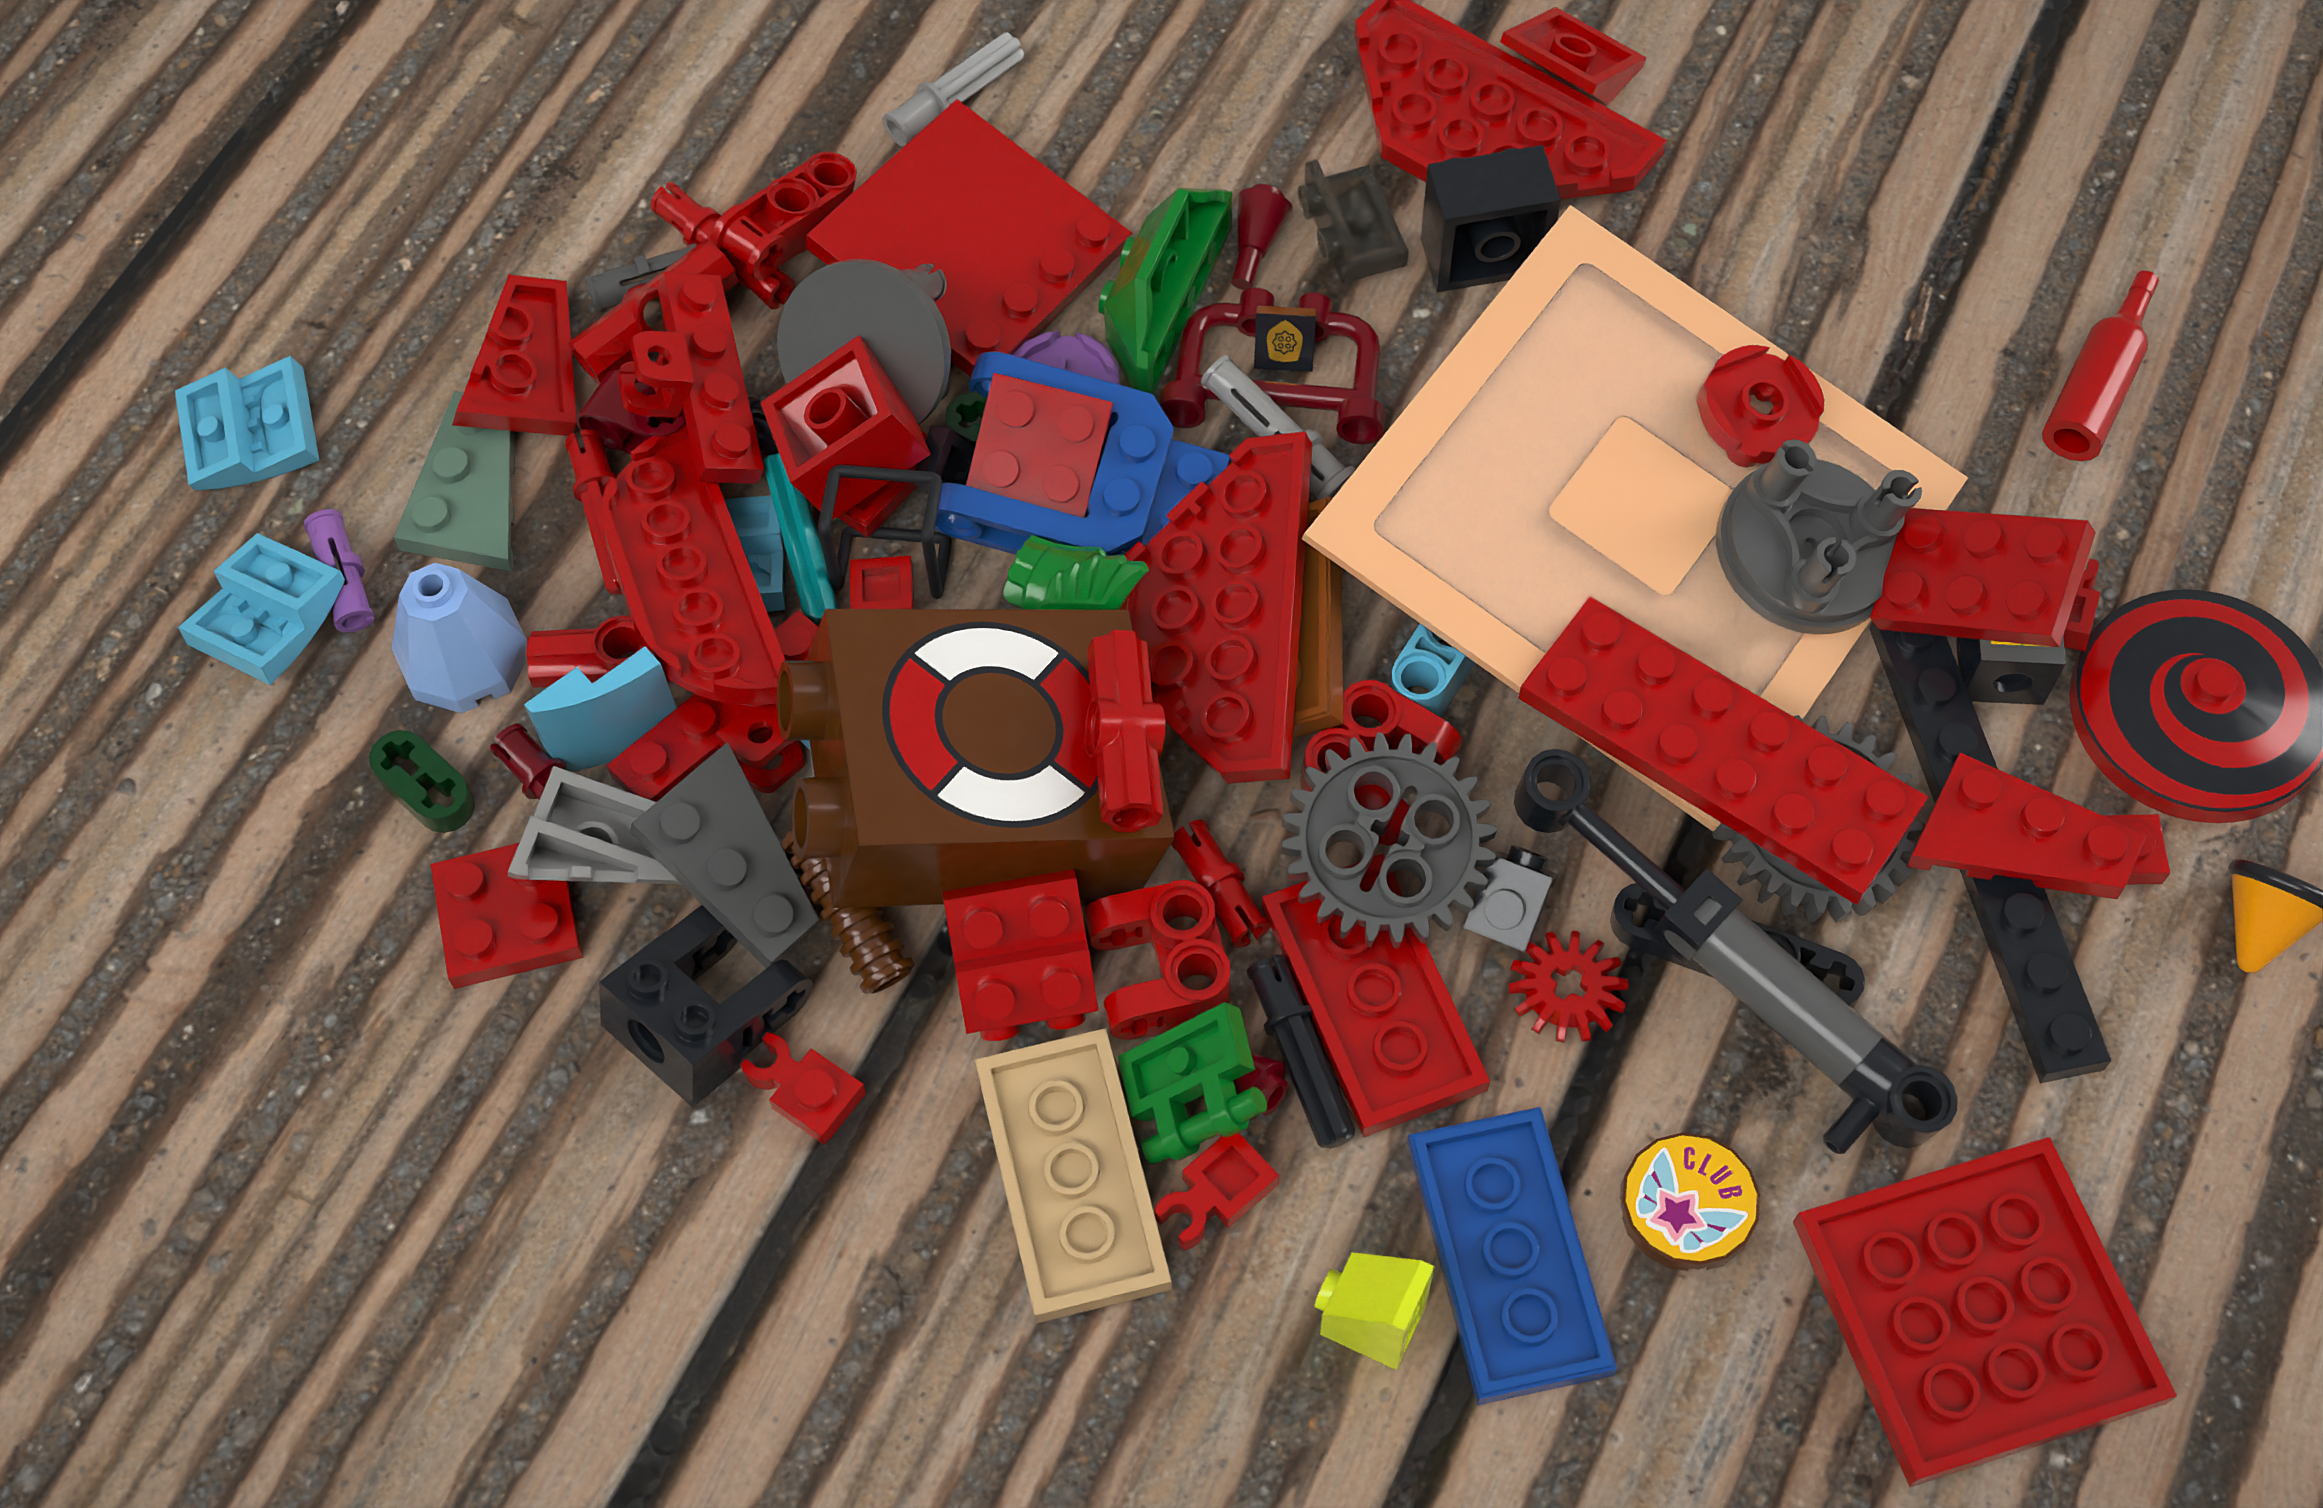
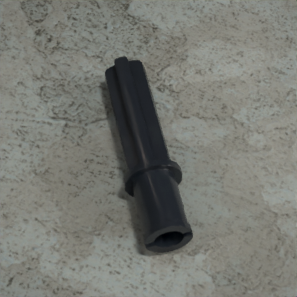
M1283 954L1273 955L1274 966L1272 967L1269 964L1268 958H1263L1247 969V975L1252 980L1267 1018L1264 1024L1265 1033L1275 1037L1317 1145L1321 1148L1329 1149L1339 1147L1355 1137V1128L1312 1025L1313 1011L1309 1005H1304L1288 966L1287 956Z

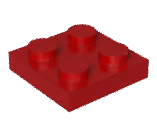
M993 373L966 486L1085 518L1088 500L1097 474L1114 406L1113 402Z
M519 843L430 864L447 976L454 989L584 958L570 881L528 880L507 877Z

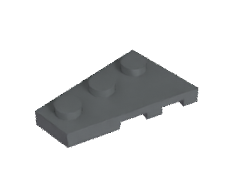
M728 742L632 822L630 833L765 968L781 960L816 928L819 919Z

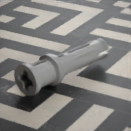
M1224 355L1220 357L1204 373L1201 383L1209 388L1258 437L1303 431L1233 363L1229 356ZM1306 429L1305 432L1313 444L1309 491L1316 497V500L1328 496L1333 498L1356 469L1353 466L1345 467L1322 445L1324 438L1317 431Z

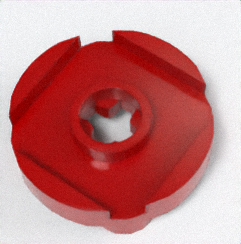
M1761 345L1742 346L1724 354L1718 359L1696 395V404L1699 408L1700 417L1711 438L1726 451V455L1732 463L1746 468L1753 467L1757 463H1770L1779 447L1782 448L1781 445L1787 440L1796 439L1809 445L1819 429V417L1824 412L1822 389L1809 368L1791 355H1788L1786 360H1783L1776 355L1766 354L1770 347ZM1750 395H1755L1756 399L1760 402L1769 400L1773 404V408L1768 415L1757 412L1750 405Z

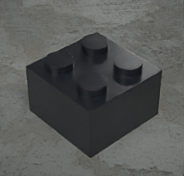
M1543 145L1522 149L1510 148L1498 153L1468 158H1451L1443 162L1428 164L1421 242L1437 293L1510 280L1558 221L1561 199Z

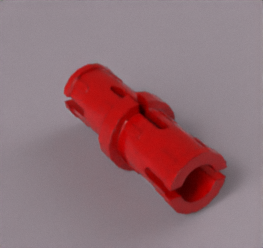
M1201 819L1191 821L1189 826L1194 832L1192 835L1193 841L1184 826H1182L1174 833L1175 838L1171 846L1178 852L1195 881L1210 892L1215 902V913L1230 935L1233 945L1236 948L1248 946L1251 944L1246 935L1248 928L1257 941L1267 933L1271 924L1262 915L1242 884L1245 880L1243 871L1236 862H1229L1210 833L1207 823Z

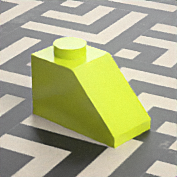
M1352 1252L1342 1273L1332 1268L1329 1270L1316 1298L1314 1307L1323 1311L1320 1335L1392 1369L1398 1370L1426 1308L1434 1266L1422 1260Z

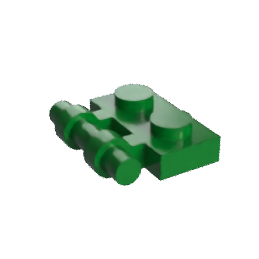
M1226 1002L1118 1056L1131 1117L1144 1122L1156 1120L1158 1133L1142 1141L1143 1154L1148 1162L1153 1165L1168 1158L1180 1161L1199 1151L1200 1143L1218 1134L1224 1137L1235 1135L1248 1127L1250 1119L1267 1110L1266 1099L1257 1087H1252L1236 1094L1233 1080L1255 1070L1241 1010ZM1204 1095L1207 1109L1188 1118L1185 1104Z

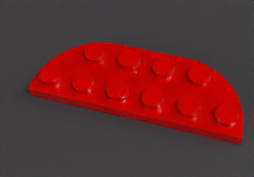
M687 424L668 438L666 436H652L630 452L632 461L619 473L616 479L614 477L609 478L601 504V519L607 550L642 648L646 647L661 663L663 672L669 680L692 693L716 701L742 704L749 707L776 704L778 673L781 663L786 660L719 484L699 482Z

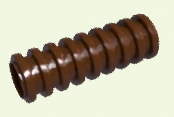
M792 829L789 830L780 845L784 851H792L794 854L790 863L794 869H802L804 872L800 881L803 886H811L814 890L810 895V899L813 904H821L824 908L820 913V917L824 922H831L834 926L830 931V935L834 940L841 939L844 945L840 948V953L844 958L851 957L854 963L849 969L853 975H861L864 981L859 986L862 992L865 994L878 993L908 976L912 972L911 969L915 966V963L911 957H903L901 953L905 948L901 939H893L891 935L895 930L893 923L883 921L881 916L885 913L884 907L833 908L826 858H799L794 845Z

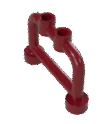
M1258 287L1248 288L1241 293L1239 304H1210L1198 309L1187 319L1181 336L1175 381H1171L1163 386L1159 405L1173 427L1193 428L1199 426L1205 420L1207 401H1221L1209 388L1201 383L1203 375H1199L1206 333L1218 326L1237 327L1246 336L1255 337L1257 306H1274L1275 298L1271 292ZM1316 292L1306 293L1299 298L1297 308L1316 309L1314 342L1323 341L1329 335L1349 338L1357 346L1353 388L1263 380L1252 381L1278 406L1338 411L1336 431L1347 442L1360 445L1377 442L1384 434L1386 417L1385 407L1375 400L1381 352L1379 337L1372 326L1358 316L1332 312L1333 303L1326 295Z

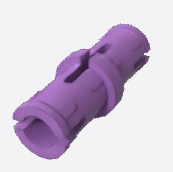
M333 509L312 513L304 520V527L309 535L315 559L337 569L333 557L336 556L340 571L345 579V586H342L331 608L335 628L340 632L346 633L362 630L373 623L374 614L369 607L361 580L365 572L363 562L360 556L352 551L344 527L343 515L338 510Z

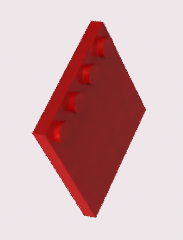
M956 99L806 234L805 248L826 265L842 260L867 259L885 263L898 270H914L915 267L922 264L935 265L932 272L928 274L941 269L946 277L947 288L945 294L934 302L940 310L948 330L951 362L971 377L977 357L985 352H1001L1013 355L1027 340L1036 337L1122 253L1127 238L1132 236V232Z
M2050 1137L1799 1212L1793 1220L1795 1229L1909 1487L2168 1404L2177 1397Z

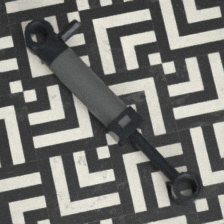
M1551 749L1542 751L1531 759L1515 790L1514 806L1522 822L1531 829L1544 833L1558 832L1571 825L1667 909V912L1650 933L1652 937L1684 965L1691 959L1696 961L1853 1099V1102L1823 1135L1824 1144L1832 1152L1845 1154L1872 1122L1874 1128L1884 1140L1894 1146L1904 1148L1922 1145L1952 1122L1957 1113L1958 1097L1954 1085L1945 1074L1933 1067L1917 1065L1737 909L1743 899L1707 868L1687 890L1682 888L1587 805L1590 800L1587 795L1591 779L1587 767L1579 757L1569 751ZM1542 782L1556 784L1564 791L1566 800L1554 801L1544 797L1538 790L1537 784ZM1903 1093L1916 1097L1923 1104L1926 1112L1925 1121L1916 1120L1905 1111L1901 1101Z

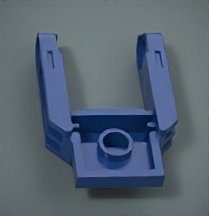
M985 352L977 357L968 384L970 392L974 393L975 390L985 398H988L993 373L1113 402L1114 406L1106 434L1107 441L1088 500L1087 514L1085 518H1081L956 483H942L935 529L953 538L1015 555L1031 534L1057 544L1102 547L1108 556L1125 555L1138 541L1145 546L1170 522L1166 515L1201 481L1208 486L1228 466L1230 457L1228 456L1229 454L1172 439L1174 427L1151 393L1001 352Z

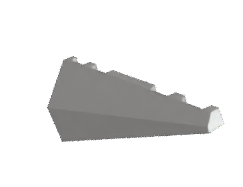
M555 766L552 768L535 813L529 818L507 876L514 879L681 884L630 833L632 822L656 802ZM776 836L779 843H781L784 838ZM784 851L790 862L794 854L792 851ZM793 868L803 889H812L811 886H803L800 881L801 876L804 874L802 869Z

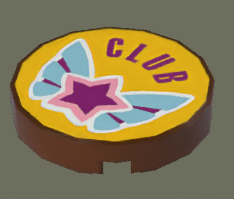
M1678 1133L1654 1140L1635 1155L1621 1183L1620 1206L1628 1236L1647 1257L1669 1269L1688 1271L1689 1268L1702 1269L1707 1267L1706 1270L1725 1265L1744 1250L1759 1221L1760 1192L1752 1170L1734 1149L1710 1136Z

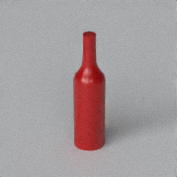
M2147 270L2139 271L2118 312L2113 316L2101 319L2091 328L2042 431L2044 443L2058 456L2081 462L2092 460L2099 455L2148 349L2147 336L2142 328V320L2159 284V278L2155 273Z

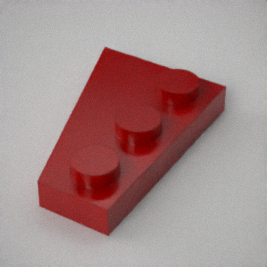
M508 274L483 344L456 409L452 422L453 426L570 436L573 434L576 426V406L572 351L567 344L571 341L567 281Z
M1960 752L1906 867L1930 871L1932 865L1966 870V876L1991 880L1995 874L2032 880L2035 886L2039 888L2118 899L2125 889L2147 835Z

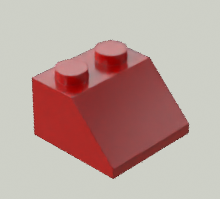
M860 335L760 402L790 483L820 512L828 472L832 467L836 465L909 470L930 455L913 412ZM840 477L832 520L860 503L890 481Z

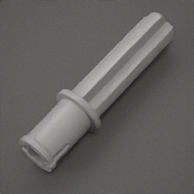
M1002 33L934 82L925 81L918 85L917 94L882 117L883 126L890 138L898 145L905 146L956 99L962 103L1021 62L1024 53L1017 37L1013 38L1009 33Z

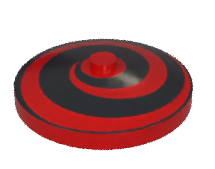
M2167 590L2141 596L2125 603L2105 617L2091 633L2086 652L2081 651L2077 658L2071 676L2069 698L2073 724L2078 737L2094 764L2112 783L2133 799L2152 809L2180 819L2204 823H2234L2251 820L2271 813L2292 801L2303 791L2323 764V669L2315 655L2295 632L2283 622L2253 604L2235 597L2204 590Z

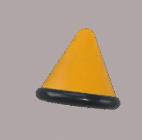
M2235 859L2230 862L2228 870L2232 875L2237 964L2244 972L2253 974L2263 969L2323 922V890L2297 877L2244 859Z

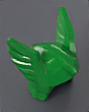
M1031 534L1029 539L1024 542L1022 548L1016 553L1014 563L1008 570V578L1003 593L1004 598L1011 605L1022 610H1120L1128 595L1149 569L1143 561H1127L1124 555L1108 556L1102 547L1057 544Z

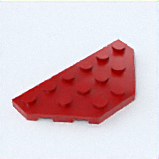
M1375 0L1355 21L1354 37L1380 156L1426 182L1428 164L1443 162L1451 158H1468L1498 153L1510 148L1522 149L1543 145L1560 199L1633 191L1664 155L1666 139L1411 0Z
M1305 431L1246 438L1228 455L1232 460L1229 466L1208 486L1201 481L1166 515L1170 522L1145 546L1138 541L1124 555L1127 561H1143L1149 569L1128 595L1120 610H1129L1132 630L1136 632V636L1140 640L1147 642L1152 701L1162 705L1165 714V724L1228 784L1290 779L1306 542L1302 538L1307 531L1313 445Z

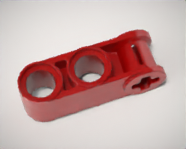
M820 152L812 155L808 161L783 177L774 180L769 186L746 201L736 204L725 211L716 222L710 236V241L721 252H730L747 265L748 274L755 280L762 281L768 278L778 267L796 255L807 250L805 248L806 234L854 192L857 176L855 165L843 155L833 152Z

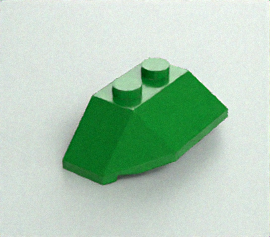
M1178 188L1146 216L1137 237L1129 236L1127 238L1120 258L1121 270L1115 281L1109 279L1105 283L1099 299L1098 312L1104 315L1106 341L1131 388L1155 394L1181 339L1187 319L1192 315L1232 230L1231 191L1224 189Z

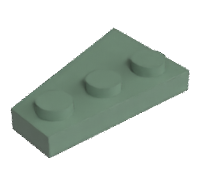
M454 391L393 538L400 551L513 572L514 554L511 549V526H514L512 475L515 474V431L453 426L452 422L464 393Z

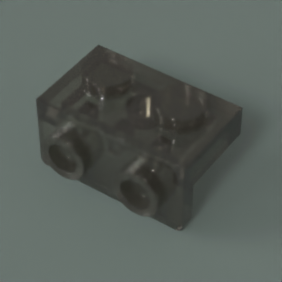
M1317 159L1306 162L1305 184L1298 186L1300 207L1306 220L1314 218L1318 228L1317 242L1322 259L1326 264L1333 262L1342 284L1407 266L1409 251L1370 165L1325 177Z

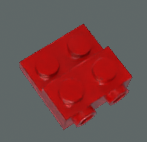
M1074 869L942 891L966 1034L980 1032L981 1038L986 1041H1002L1016 1036L1020 1032L1019 1025L1046 1020L1047 1027L1055 1030H1064L1081 1025L1086 1020L1085 1013L1099 1011Z

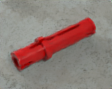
M674 182L666 183V189L663 186L658 188L650 203L651 211L678 230L684 236L682 238L683 243L688 247L694 243L698 245L705 239L710 240L712 230L721 217L712 207H703L695 202ZM730 252L724 253L736 270L735 273L739 282L757 295L770 309H778L779 302L782 305L787 302L795 289V281L778 268L768 278L762 281L755 280L748 274L747 265Z

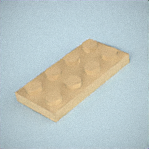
M1106 1028L975 1059L1036 1324L1172 1290L1166 1258Z

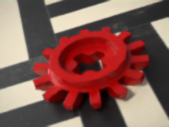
M1553 931L1545 934L1549 947L1547 952L1529 941L1526 953L1534 960L1533 963L1513 960L1510 968L1512 971L1525 975L1524 980L1508 984L1509 994L1525 993L1527 997L1525 1001L1514 1008L1518 1017L1534 1010L1539 1016L1531 1030L1540 1034L1548 1022L1557 1026L1555 1041L1563 1043L1566 1040L1568 1027H1577L1582 1042L1591 1040L1589 1023L1593 1021L1605 1032L1610 1030L1613 1024L1604 1012L1605 1009L1609 1008L1623 1014L1626 1006L1623 1001L1611 994V990H1628L1629 986L1627 979L1608 976L1607 974L1621 966L1619 957H1612L1599 962L1596 957L1604 947V942L1599 939L1586 952L1579 950V931H1572L1570 933L1568 948H1562L1560 941ZM1574 970L1582 975L1579 986L1586 994L1580 997L1577 994L1571 993L1565 1000L1559 998L1555 994L1557 982L1551 976L1554 973H1558L1566 977Z

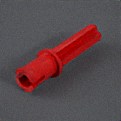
M592 429L581 430L580 433L585 447L580 448L575 433L571 434L564 443L576 478L572 490L575 499L583 504L606 590L611 595L622 594L607 550L601 519V504L606 484L610 477L616 479L617 475L610 470L602 434Z

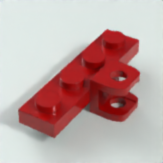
M663 272L657 289L666 331H645L633 336L630 343L633 361L621 365L617 374L623 407L627 411L641 416L678 418L683 408L699 482L757 484L764 472V466L721 276ZM657 352L660 354L657 361H651L648 353ZM642 382L650 385L655 390V394L650 396L641 394L635 388V384Z
M800 610L774 629L786 661H807L818 630V626ZM694 694L609 762L606 767L612 779L626 792L657 802L727 742L750 786L762 793H773L805 766V758L796 741H785L781 737L777 718V704L749 707L742 704L716 701ZM776 754L783 758L782 763L776 769L765 770L762 768Z

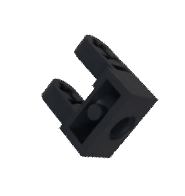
M703 905L699 906L683 920L650 942L599 981L601 1026L692 1108L741 1068L742 1058L763 1042L762 1037L766 1032L774 1033L789 1021L803 1007L813 987V983L788 960L782 959L770 965L748 984L719 1004L694 981L724 958L738 940Z

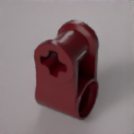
M610 370L605 375L576 417V423L580 430L592 429L599 431L603 436L604 447L619 450L631 455L630 452L650 437L666 436L668 438L686 425L683 408L678 418L648 417L627 411L623 407L617 378L619 370ZM642 382L635 384V388L641 394L648 396L655 394L652 386Z

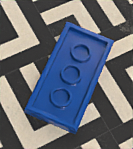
M1541 1107L1409 1134L1407 1144L1477 1406L1614 1376L1617 1366Z

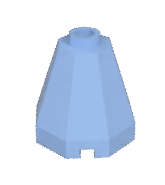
M439 563L430 564L410 573L399 594L391 649L414 699L458 713H465L478 707L476 700L491 694L493 699H497L510 693L527 660V640L508 599L460 569Z

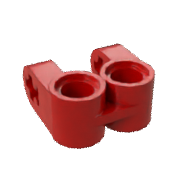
M1361 680L1351 684L1343 692V724L1323 729L1309 740L1305 749L1300 776L1301 789L1312 792L1311 787L1304 778L1305 770L1308 766L1323 772L1320 767L1325 765V752L1329 749L1337 753L1343 760L1348 759L1349 742L1354 737L1361 743L1365 752L1373 751L1376 735L1381 732L1387 741L1389 750H1397L1405 734H1410L1412 753L1421 755L1423 750L1431 742L1437 744L1434 762L1440 766L1447 760L1455 757L1463 745L1462 738L1450 723L1396 692L1387 684L1377 680ZM1369 716L1376 719L1381 726L1365 728L1357 724L1354 718ZM1363 785L1354 793L1357 802L1366 809H1382L1390 802V797L1386 790L1378 785ZM1402 798L1387 832L1383 836H1379V844L1392 846L1398 842L1402 822L1410 808Z
M1174 880L1167 884L1100 898L1090 903L1084 909L1083 918L1089 944L1092 948L1109 951L1151 942L1156 952L1162 977L1161 979L1120 988L1105 998L1103 1004L1109 1030L1114 1038L1131 1040L1162 1034L1223 1002L1230 1003V961L1224 951L1217 925L1215 902L1210 892L1202 885L1190 880ZM1184 916L1198 922L1195 927L1188 930H1176L1168 925L1172 919ZM1192 975H1203L1214 982L1210 987L1203 990H1192L1182 984L1186 978Z

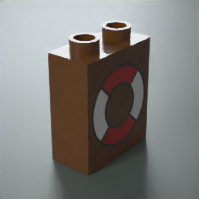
M824 610L807 661H783L781 663L777 680L776 704L778 726L783 740H810L814 777H799L796 780L792 799L793 839L799 858H826L833 908L944 904L942 891L1070 869L1075 870L1080 900L1100 899L1144 888L1175 838L1159 759L1163 816L1158 825L1140 829L1136 833L1113 831L1112 826L1101 822L1096 758L1088 757L1084 742L1085 719L1091 702L1087 648L1093 637L1106 635L1112 630L1133 631L1129 610Z

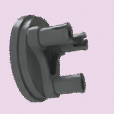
M849 259L827 265L807 276L791 293L779 321L777 349L781 371L786 384L860 335L913 412L918 425H920L931 415L949 391L950 340L945 321L934 302L945 294L947 288L946 277L943 271L938 269L928 274L932 272L935 266L933 264H922L915 267L914 270H898L874 260Z
M1796 439L1787 440L1781 445L1782 448L1779 447L1770 463L1763 464L1746 476L1734 488L1724 503L1716 528L1718 558L1722 570L1734 591L1751 609L1768 621L1783 628L1807 634H1832L1849 630L1870 618L1875 602L1882 596L1883 577L1899 530L1903 527L1904 515L1921 499L1922 487L1915 488L1908 496L1910 490L1919 482L1918 479L1910 472L1894 470L1884 477L1881 485L1875 490L1870 484L1850 470L1834 463L1817 459L1814 450L1805 442Z

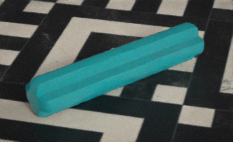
M780 454L769 455L763 461L764 471L802 611L815 625H819L824 610L838 609V605L829 580L809 500L790 483Z

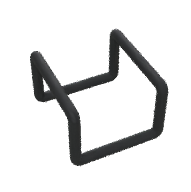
M836 465L832 467L827 476L818 533L833 590L839 591L844 586L853 537L867 538L851 526L845 527L841 533L838 554L836 555L831 533V522L840 477L930 484L922 530L878 527L869 538L922 542L931 596L934 599L941 598L944 593L952 543L949 536L934 531L942 488L940 476L934 472L851 465ZM935 543L939 544L938 556L936 555Z

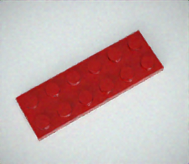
M1591 596L1520 687L1518 699L1856 905L1863 898L1928 799V796Z

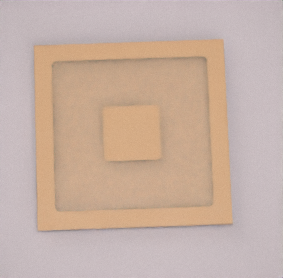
M1571 205L1311 524L1302 540L1517 693L1520 692V687L1591 596L1793 717L1799 715L1803 720L1871 621L1869 618L1856 627L1832 634L1796 632L1774 624L1756 613L1732 588L1718 558L1716 547L1717 522L1722 507L1734 488L1746 476L1763 464L1757 463L1753 467L1746 468L1731 462L1727 457L1726 450L1722 449L1711 438L1704 427L1696 403V395L1718 359L1735 348L1747 345L1770 347L1766 354L1776 355L1783 360H1786L1789 354ZM1810 370L1820 384L1824 396V412L1819 417V429L1809 443V446L1815 452L1816 458L1850 470L1860 476L1875 490L1881 485V481L1889 472L1894 470L1910 472L1919 482L1910 490L1908 496L1915 488L1922 487L1921 499L1911 508L1947 510L1968 477ZM1750 395V405L1757 412L1768 415L1773 408V404L1769 400L1760 402L1756 399L1755 395ZM1585 740L1714 832L1721 824L1720 821Z

